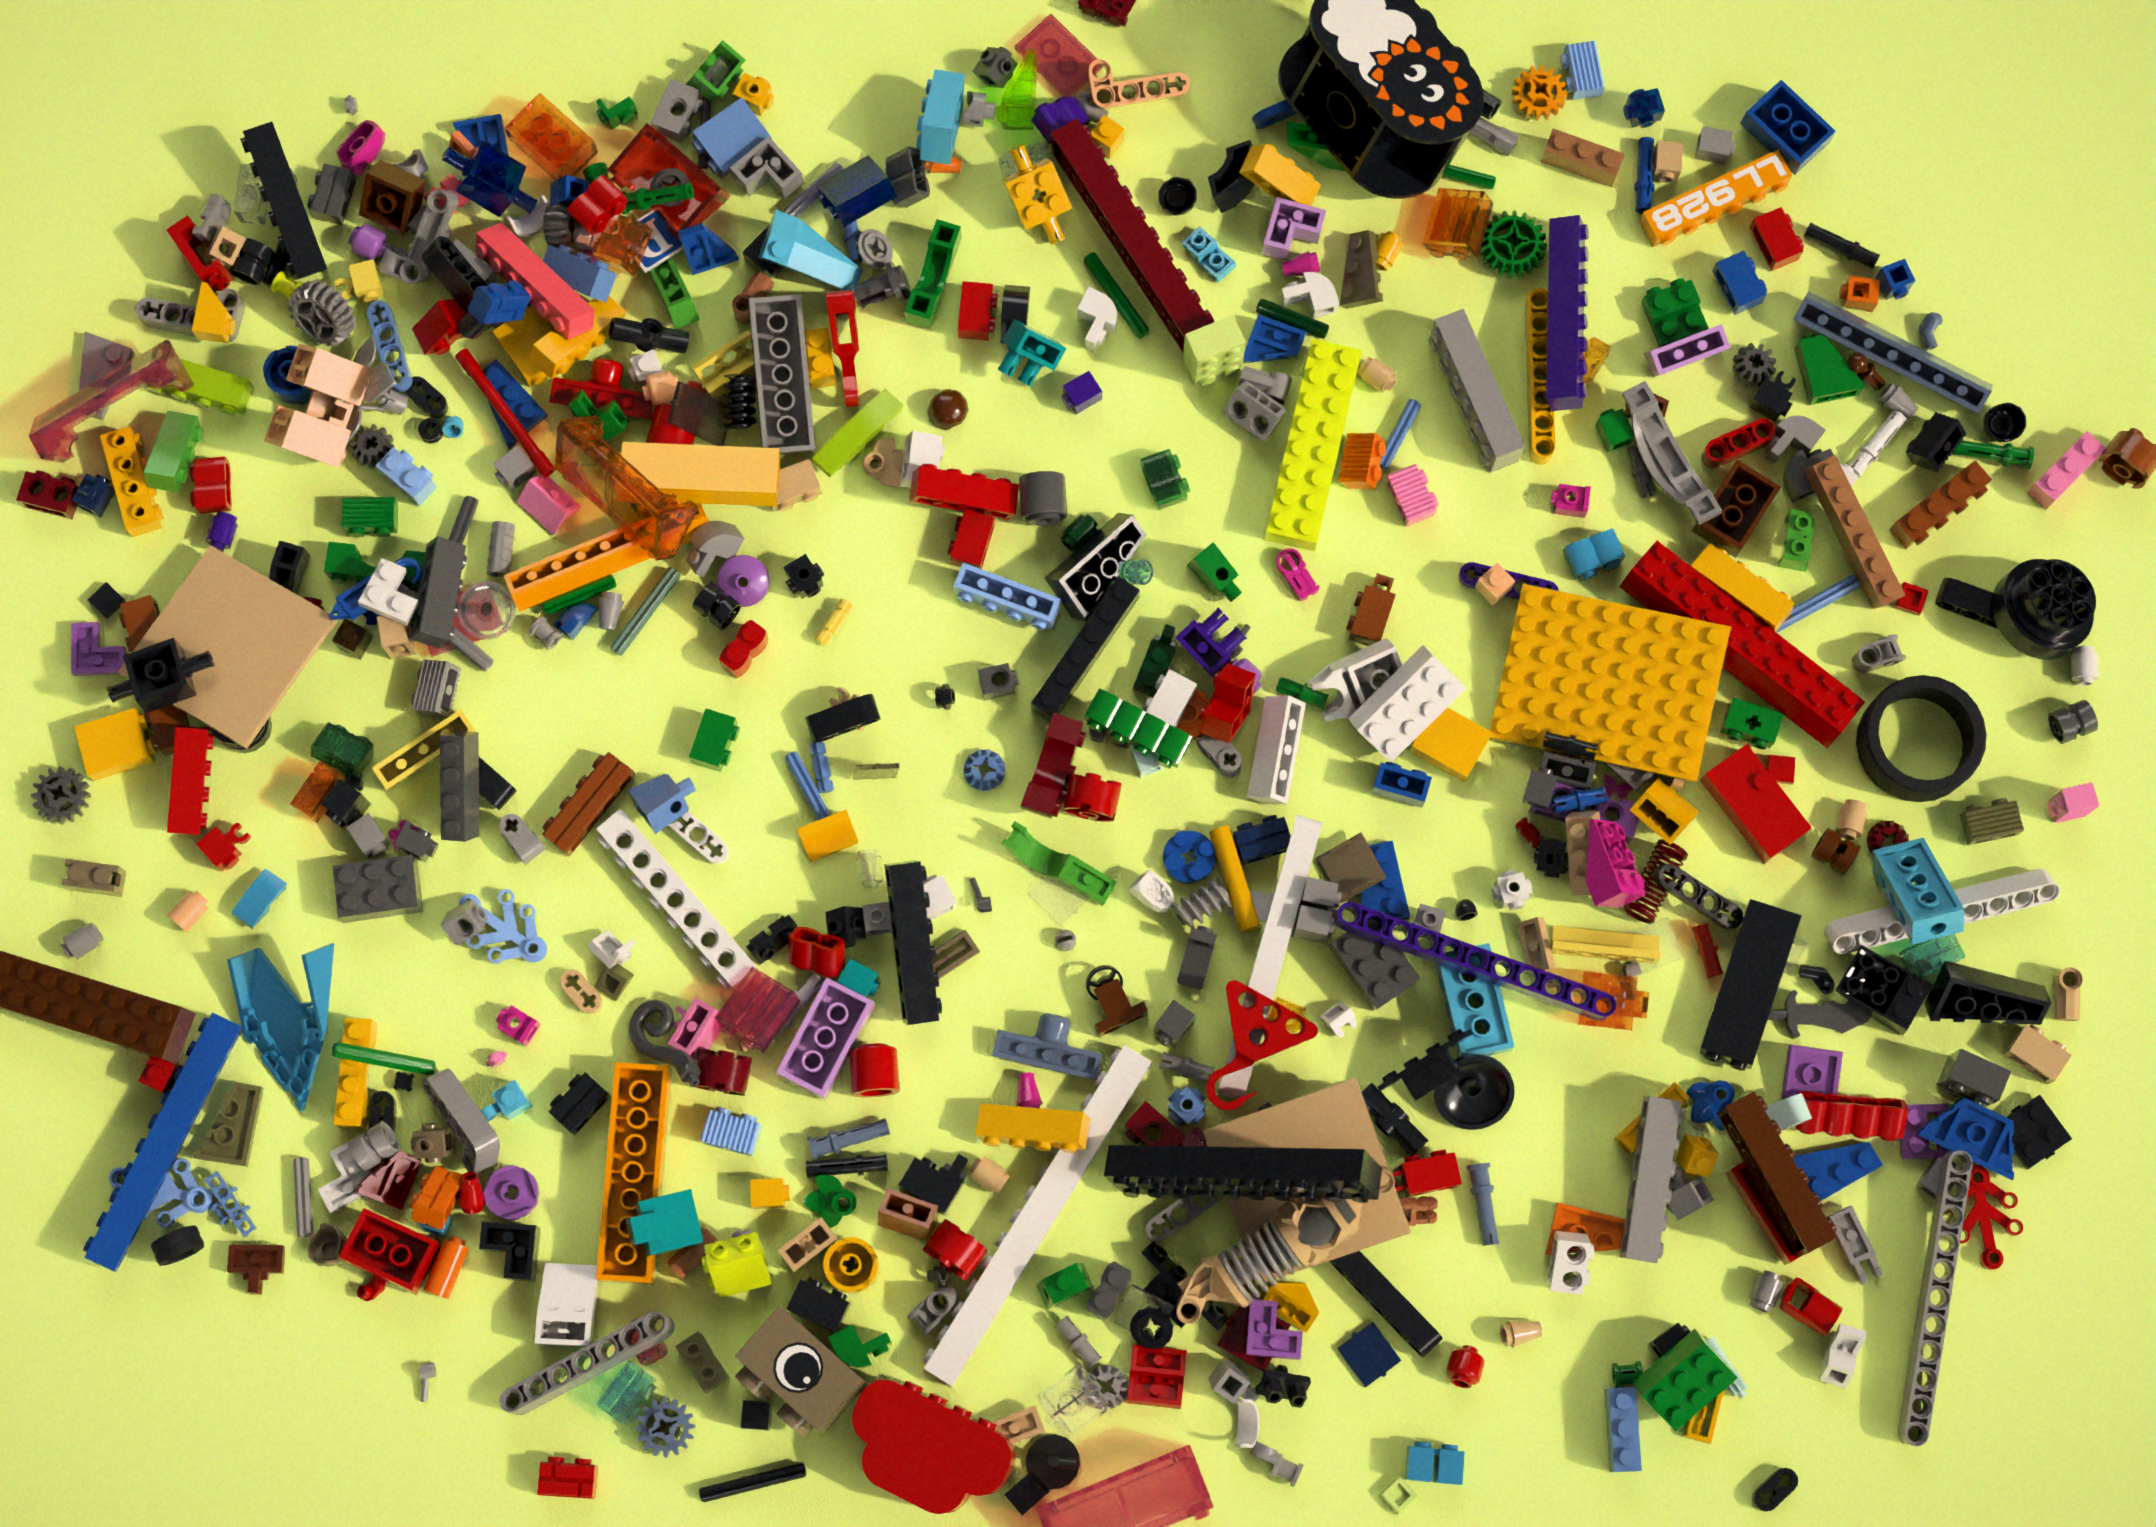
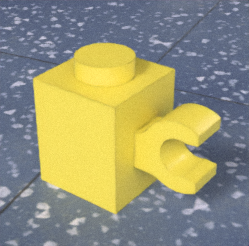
M374 259L348 265L351 278H340L334 281L337 288L346 287V290L341 295L344 299H349L354 291L358 300L366 303L377 301L379 297L385 296L379 270Z

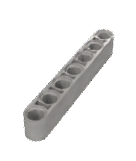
M650 1312L507 1388L500 1395V1406L506 1412L515 1415H525L668 1339L674 1332V1321L671 1317L660 1312ZM662 1319L663 1326L656 1332L655 1324L658 1320ZM635 1332H638L639 1339L632 1345L631 1337ZM611 1345H614L615 1352L611 1357H608L607 1350ZM590 1357L591 1365L588 1369L584 1370V1361ZM566 1370L567 1378L561 1383L560 1375ZM540 1383H543V1391L537 1395L536 1388ZM518 1395L520 1399L519 1404L513 1408V1399Z

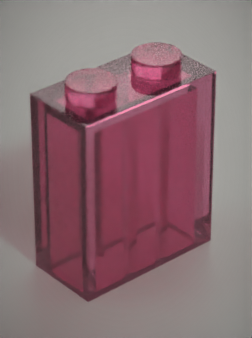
M752 966L715 1016V1019L720 1025L719 1030L729 1038L733 1036L739 1038V1042L750 1051H753L755 1048L764 1053L800 1004V1000L794 991Z

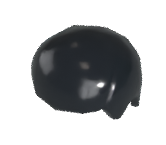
M1172 177L1165 181L1158 191L1159 204L1166 213L1174 216L1184 215L1191 211L1197 202V190L1189 179Z
M2013 403L1998 404L1990 408L1983 419L1984 430L1990 439L1999 443L2010 442L2019 438L2027 426L2026 415L2021 407Z

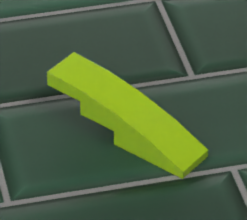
M885 388L855 414L812 457L811 461L830 478L863 451L865 445L883 430L885 424L902 411L904 404Z

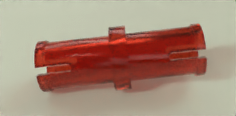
M1708 923L1692 927L1699 949L1697 954L1702 958L1707 978L1724 974L1716 952L1719 949L1717 945L1714 946Z

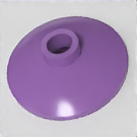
M738 555L728 559L720 568L717 578L718 586L725 591L724 596L730 595L742 604L741 607L752 606L760 602L766 595L770 583L769 574L764 564L757 558L749 555ZM741 577L748 579V584L744 587L738 583V579Z

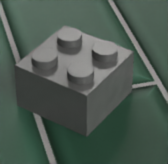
M1959 1049L1948 1056L1936 1085L1943 1087L1942 1091L1954 1097L1960 1095L1987 1107L2000 1101L2011 1071L1964 1049Z

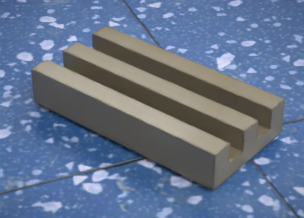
M966 929L935 949L936 956H938L960 940L965 938L967 941L933 964L934 971L967 948H972L970 952L939 971V979L980 953V950Z

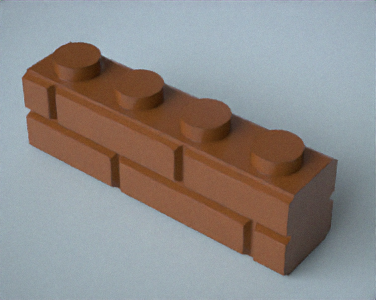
M607 752L605 756L600 755L597 757L592 765L594 770L588 777L584 775L576 784L578 790L572 797L567 796L559 806L561 811L555 818L551 816L542 827L545 830L542 833L543 837L569 857L635 776L634 771L610 752Z

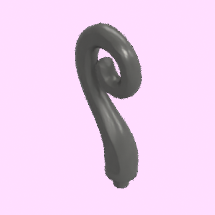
M658 999L648 1000L639 1005L629 1022V1036L634 1047L648 1058L672 1065L683 1082H688L691 1087L697 1086L700 1083L698 1077L701 1074V1070L695 1060L682 1050L650 1043L643 1032L645 1020L651 1014L659 1012L662 1014L661 1022L657 1025L648 1022L645 1024V1030L651 1037L665 1035L674 1023L672 1008L666 1002Z

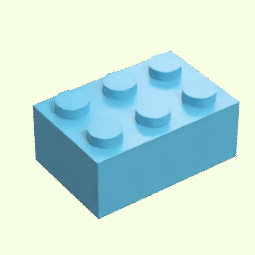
M935 69L933 78L928 79L926 86L928 97L923 98L921 109L924 115L919 116L917 131L921 132V134H918L916 149H921L920 160L951 164L963 112L965 74Z

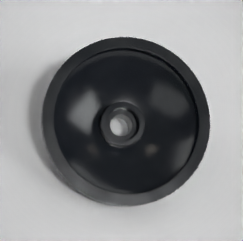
M1481 1054L1465 1055L1455 1059L1462 1073L1434 1090L1435 1104L1441 1116L1450 1124L1467 1130L1483 1129L1500 1121L1512 1106L1515 1095L1514 1082L1508 1069L1495 1058ZM1469 1082H1476L1472 1087L1467 1086Z

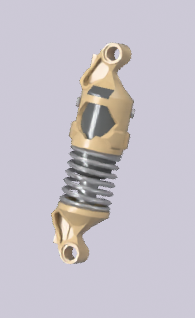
M1380 1165L1382 1167V1174L1388 1175L1389 1181L1386 1185L1380 1186L1379 1194H1387L1393 1189L1395 1179L1392 1171L1387 1166ZM1316 1198L1314 1202L1291 1199L1278 1208V1213L1273 1218H1270V1223L1264 1222V1230L1255 1228V1236L1248 1233L1246 1236L1247 1242L1239 1239L1238 1247L1230 1245V1253L1223 1250L1213 1257L1202 1258L1194 1267L1192 1274L1178 1282L1182 1290L1177 1302L1178 1319L1185 1324L1195 1323L1200 1318L1205 1302L1208 1300L1223 1301L1245 1308L1254 1301V1296L1260 1298V1292L1252 1279H1256L1263 1291H1269L1268 1285L1260 1275L1261 1273L1265 1274L1272 1286H1277V1281L1272 1273H1276L1281 1280L1285 1281V1270L1289 1274L1294 1275L1293 1268L1296 1266L1298 1269H1302L1309 1264H1318L1329 1256L1331 1249L1348 1240L1359 1231L1362 1203L1355 1202L1352 1199H1342L1341 1202H1331L1322 1198ZM1245 1248L1251 1253V1255H1247ZM1236 1253L1242 1258V1261H1239ZM1191 1303L1196 1307V1311L1191 1315H1187L1181 1310L1183 1305Z

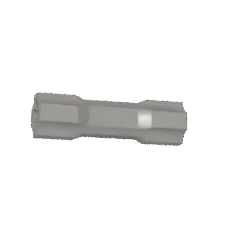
M1481 117L1470 132V135L1488 143L1492 148L1507 156L1511 154L1520 136Z

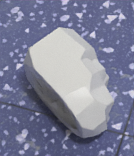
M1150 869L1143 872L1128 889L1131 895L1141 901L1147 908L1150 907L1157 912H1167L1172 907L1174 895L1171 887Z

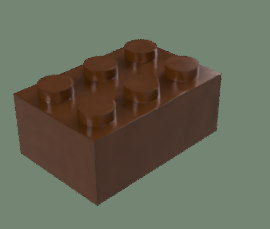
M1736 460L1714 494L1716 501L1722 509V514L1700 525L1696 523L1692 532L1713 545L1723 548L1728 554L1736 558L1781 486L1739 460Z

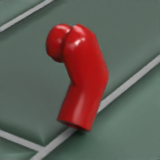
M372 1276V1280L367 1284L358 1287L357 1296L364 1301L374 1300L385 1290L386 1282Z

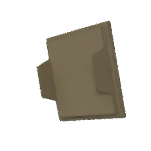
M1362 832L1316 857L1327 880L1339 884L1337 891L1342 892L1340 904L1387 878Z

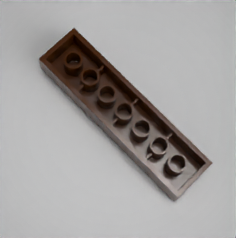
M0 951V1009L177 1065L196 1013L181 1006Z

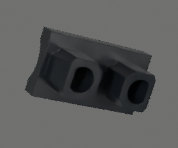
M1280 1364L1276 1367L1275 1371L1264 1370L1261 1382L1256 1385L1255 1391L1257 1395L1265 1396L1268 1403L1276 1404L1281 1399H1287L1292 1407L1301 1408L1307 1399V1390L1311 1380L1308 1376L1288 1373L1287 1366Z

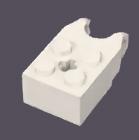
M1387 638L1328 664L1318 675L1308 681L1313 690L1337 689L1335 700L1321 712L1322 718L1326 722L1340 718H1349L1402 666L1396 647Z

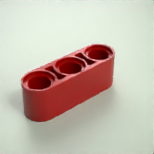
M1761 418L1712 439L1701 454L1702 463L1708 468H1718L1765 447L1775 433L1774 424L1768 419ZM1755 430H1763L1767 437H1759ZM1732 440H1740L1744 447L1738 448L1734 446ZM1709 450H1717L1721 457H1712Z

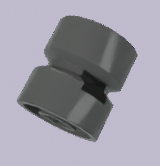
M2086 700L2070 704L2068 709L2062 707L2048 714L2051 732L2060 744L2075 740L2077 734L2085 736L2098 730L2096 714L2090 703Z

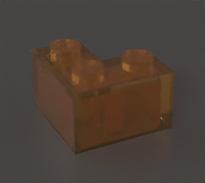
M619 214L617 220L611 224L610 234L602 231L600 237L595 240L593 256L599 261L609 264V269L635 278L653 230L643 222Z

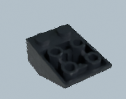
M1861 945L1835 991L1877 1022L1903 1036L1910 1027L1933 984Z

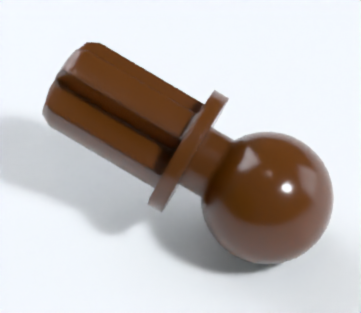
M1854 353L1849 356L1847 365L1851 371L1857 374L1861 381H1865L1875 391H1879L1885 385V380L1875 371V366L1872 363H1868L1867 358L1863 354Z

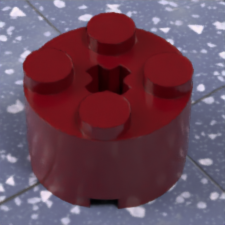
M699 1049L697 1065L701 1070V1074L698 1077L700 1083L694 1087L707 1091L724 1092V1094L745 1096L753 1058L737 1055V1058H734L733 1052L718 1050V1055H715V1051Z

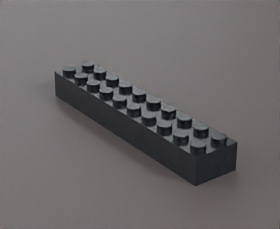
M1108 1145L1104 1177L1114 1187L1123 1192L1124 1196L1137 1198L1139 1194L1153 1198L1173 1195L1180 1199H1187L1189 1196H1198L1202 1199H1213L1214 1196H1223L1229 1200L1249 1197L1258 1201L1264 1200L1265 1197H1274L1280 1201L1300 1198L1308 1202H1314L1316 1198L1326 1199L1331 1202L1352 1199L1359 1203H1367L1368 1200H1378L1382 1167L1365 1149Z

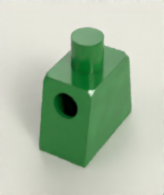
M1214 542L1187 564L1188 568L1214 596L1221 591L1231 603L1242 594V591L1233 582L1239 576L1237 571ZM1216 573L1222 576V581L1216 577Z
M1074 1263L1042 1279L1036 1285L1048 1310L1094 1288L1083 1263Z

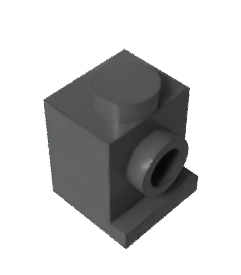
M406 821L394 845L398 849L426 862L428 857L432 858L435 855L439 843L430 838L431 833L419 827L415 831L412 823Z

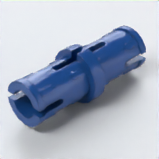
M1602 786L1583 792L1579 789L1575 790L1573 794L1552 797V805L1563 803V805L1552 807L1555 814L1572 809L1584 810L1586 806L1607 803V796L1596 798V795L1604 794L1606 790Z

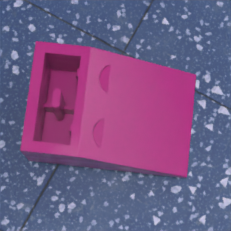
M1590 820L1586 884L1594 905L1620 908L1645 896L1643 878L1637 873L1634 865L1635 858L1627 847L1625 832L1618 822Z

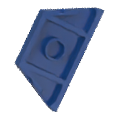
M1961 1097L1917 1132V1135L1950 1151H1965L1971 1156L1973 1162L2012 1181L2014 1179L2012 1155H2014V1144L2012 1142L2014 1121L1982 1105Z

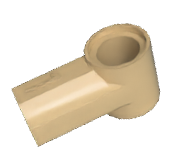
M2064 968L2056 972L2052 980L2055 988V1020L2080 1021V987L2083 983V975L2077 968ZM2065 973L2069 974L2073 979L2071 987L2063 983V975Z

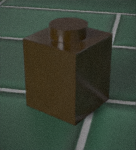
M344 619L332 642L338 649L361 660L373 636L367 629Z

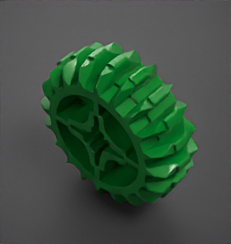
M1516 210L1512 211L1511 216L1506 211H1503L1501 218L1495 214L1492 217V222L1489 220L1485 222L1484 226L1486 229H1481L1479 235L1482 238L1478 239V246H1481L1478 253L1485 256L1482 260L1483 264L1491 263L1489 267L1490 272L1496 268L1499 269V277L1503 275V272L1508 273L1509 279L1512 278L1513 273H1516L1519 278L1523 276V271L1531 274L1533 271L1532 267L1538 268L1540 266L1539 260H1543L1545 257L1543 251L1546 250L1547 243L1543 241L1546 239V233H1540L1542 225L1534 226L1535 217L1530 220L1526 219V212L1521 217L1517 216ZM1509 228L1508 234L1493 237L1497 232ZM1519 230L1525 233L1528 237L1522 236L1519 233ZM1512 236H1513V242H1514V246H1515L1513 253H1512V247H1511V243H1510V240H1511V237H1512ZM1496 251L1502 252L1506 256V259L1500 256ZM1526 251L1531 252L1526 258L1515 260L1516 255L1526 253Z

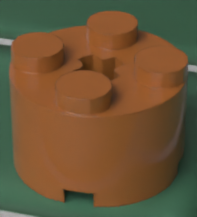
M2130 428L2129 431H2120L2116 433L2099 457V462H2103L2101 468L2109 478L2124 486L2127 482L2134 484L2132 486L2134 489L2142 488L2156 469V444L2151 443L2136 428Z

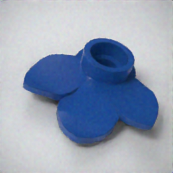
M1718 1080L1712 1084L1703 1081L1694 1083L1686 1091V1094L1695 1101L1691 1109V1121L1699 1124L1713 1120L1720 1131L1724 1130L1716 1113L1732 1103L1735 1096L1732 1085L1724 1080ZM1719 1089L1725 1090L1726 1097L1723 1099L1717 1098L1716 1091Z

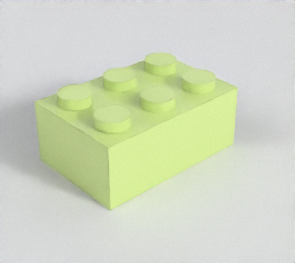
M1234 315L1185 334L1183 361L1195 386L1199 384L1203 386L1209 385L1216 381L1217 377L1224 374L1231 376L1242 367L1246 342Z

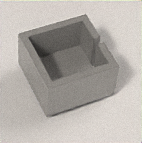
M1307 877L1292 937L1321 944L1324 943L1326 937L1331 938L1335 927L1332 913L1336 912L1337 908H1339L1342 892L1337 891L1339 884Z

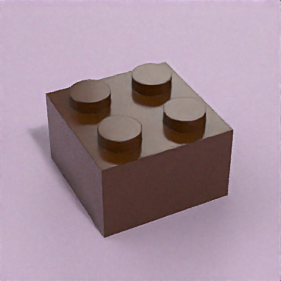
M380 160L366 172L358 215L401 235H405L410 230L408 227L409 222L421 208L426 180Z

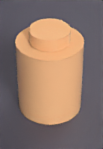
M197 890L193 894L188 891L167 916L188 932L209 909L205 905L208 900Z

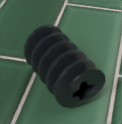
M748 374L724 375L730 381L723 383V387L729 388L730 392L724 393L723 397L731 399V402L723 404L724 408L731 409V412L724 414V418L731 419V422L725 424L724 428H749L756 423V418L750 416L756 413V408L750 406L756 402V398L750 395L755 392V387L749 385L755 382V377Z

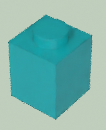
M852 959L848 961L837 983L866 998L870 995L874 997L881 985V982L878 981L880 978L878 973Z

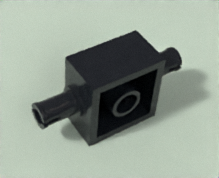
M174 637L123 655L129 680L107 686L108 695L113 703L134 695L136 702L146 713L196 696L192 680L193 673L214 667L213 657L210 651L207 650L204 653L186 658L183 648Z

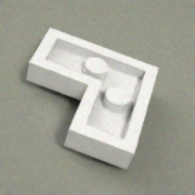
M381 558L358 600L359 606L407 626L419 603L417 599L397 591L407 573L406 568Z
M349 1142L329 1152L342 1176L318 1189L331 1214L364 1196L353 1192V1190L372 1172L371 1169L366 1171L358 1165L350 1152Z

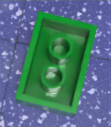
M1694 1328L1637 1377L1633 1383L1641 1396L1676 1432L1738 1377L1729 1364Z

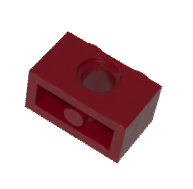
M1146 1101L1124 1125V1129L1127 1130L1125 1135L1136 1145L1141 1142L1144 1146H1180L1186 1139L1185 1134ZM1155 1127L1159 1129L1161 1137L1156 1141L1149 1140L1145 1134L1148 1128Z

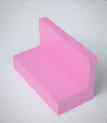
M541 474L528 480L516 501L552 535L557 534L563 521L577 514L581 507L549 476L543 478Z

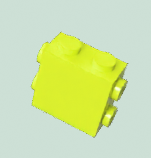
M757 1232L742 1234L738 1237L718 1240L704 1245L706 1256L701 1257L703 1269L707 1273L710 1289H716L718 1298L772 1285L768 1263Z

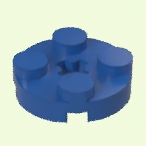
M1180 831L1170 838L1164 847L1163 863L1170 877L1179 883L1194 884L1204 880L1211 874L1215 865L1214 845L1205 835L1199 832ZM1189 851L1194 852L1193 856L1197 860L1191 861L1189 864L1184 863L1185 858L1182 857V854Z

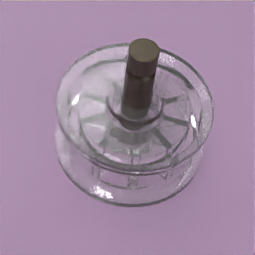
M482 581L469 586L462 593L458 601L457 617L462 629L471 637L484 641L494 640L503 636L513 624L516 614L515 602L510 592L502 585L491 581Z

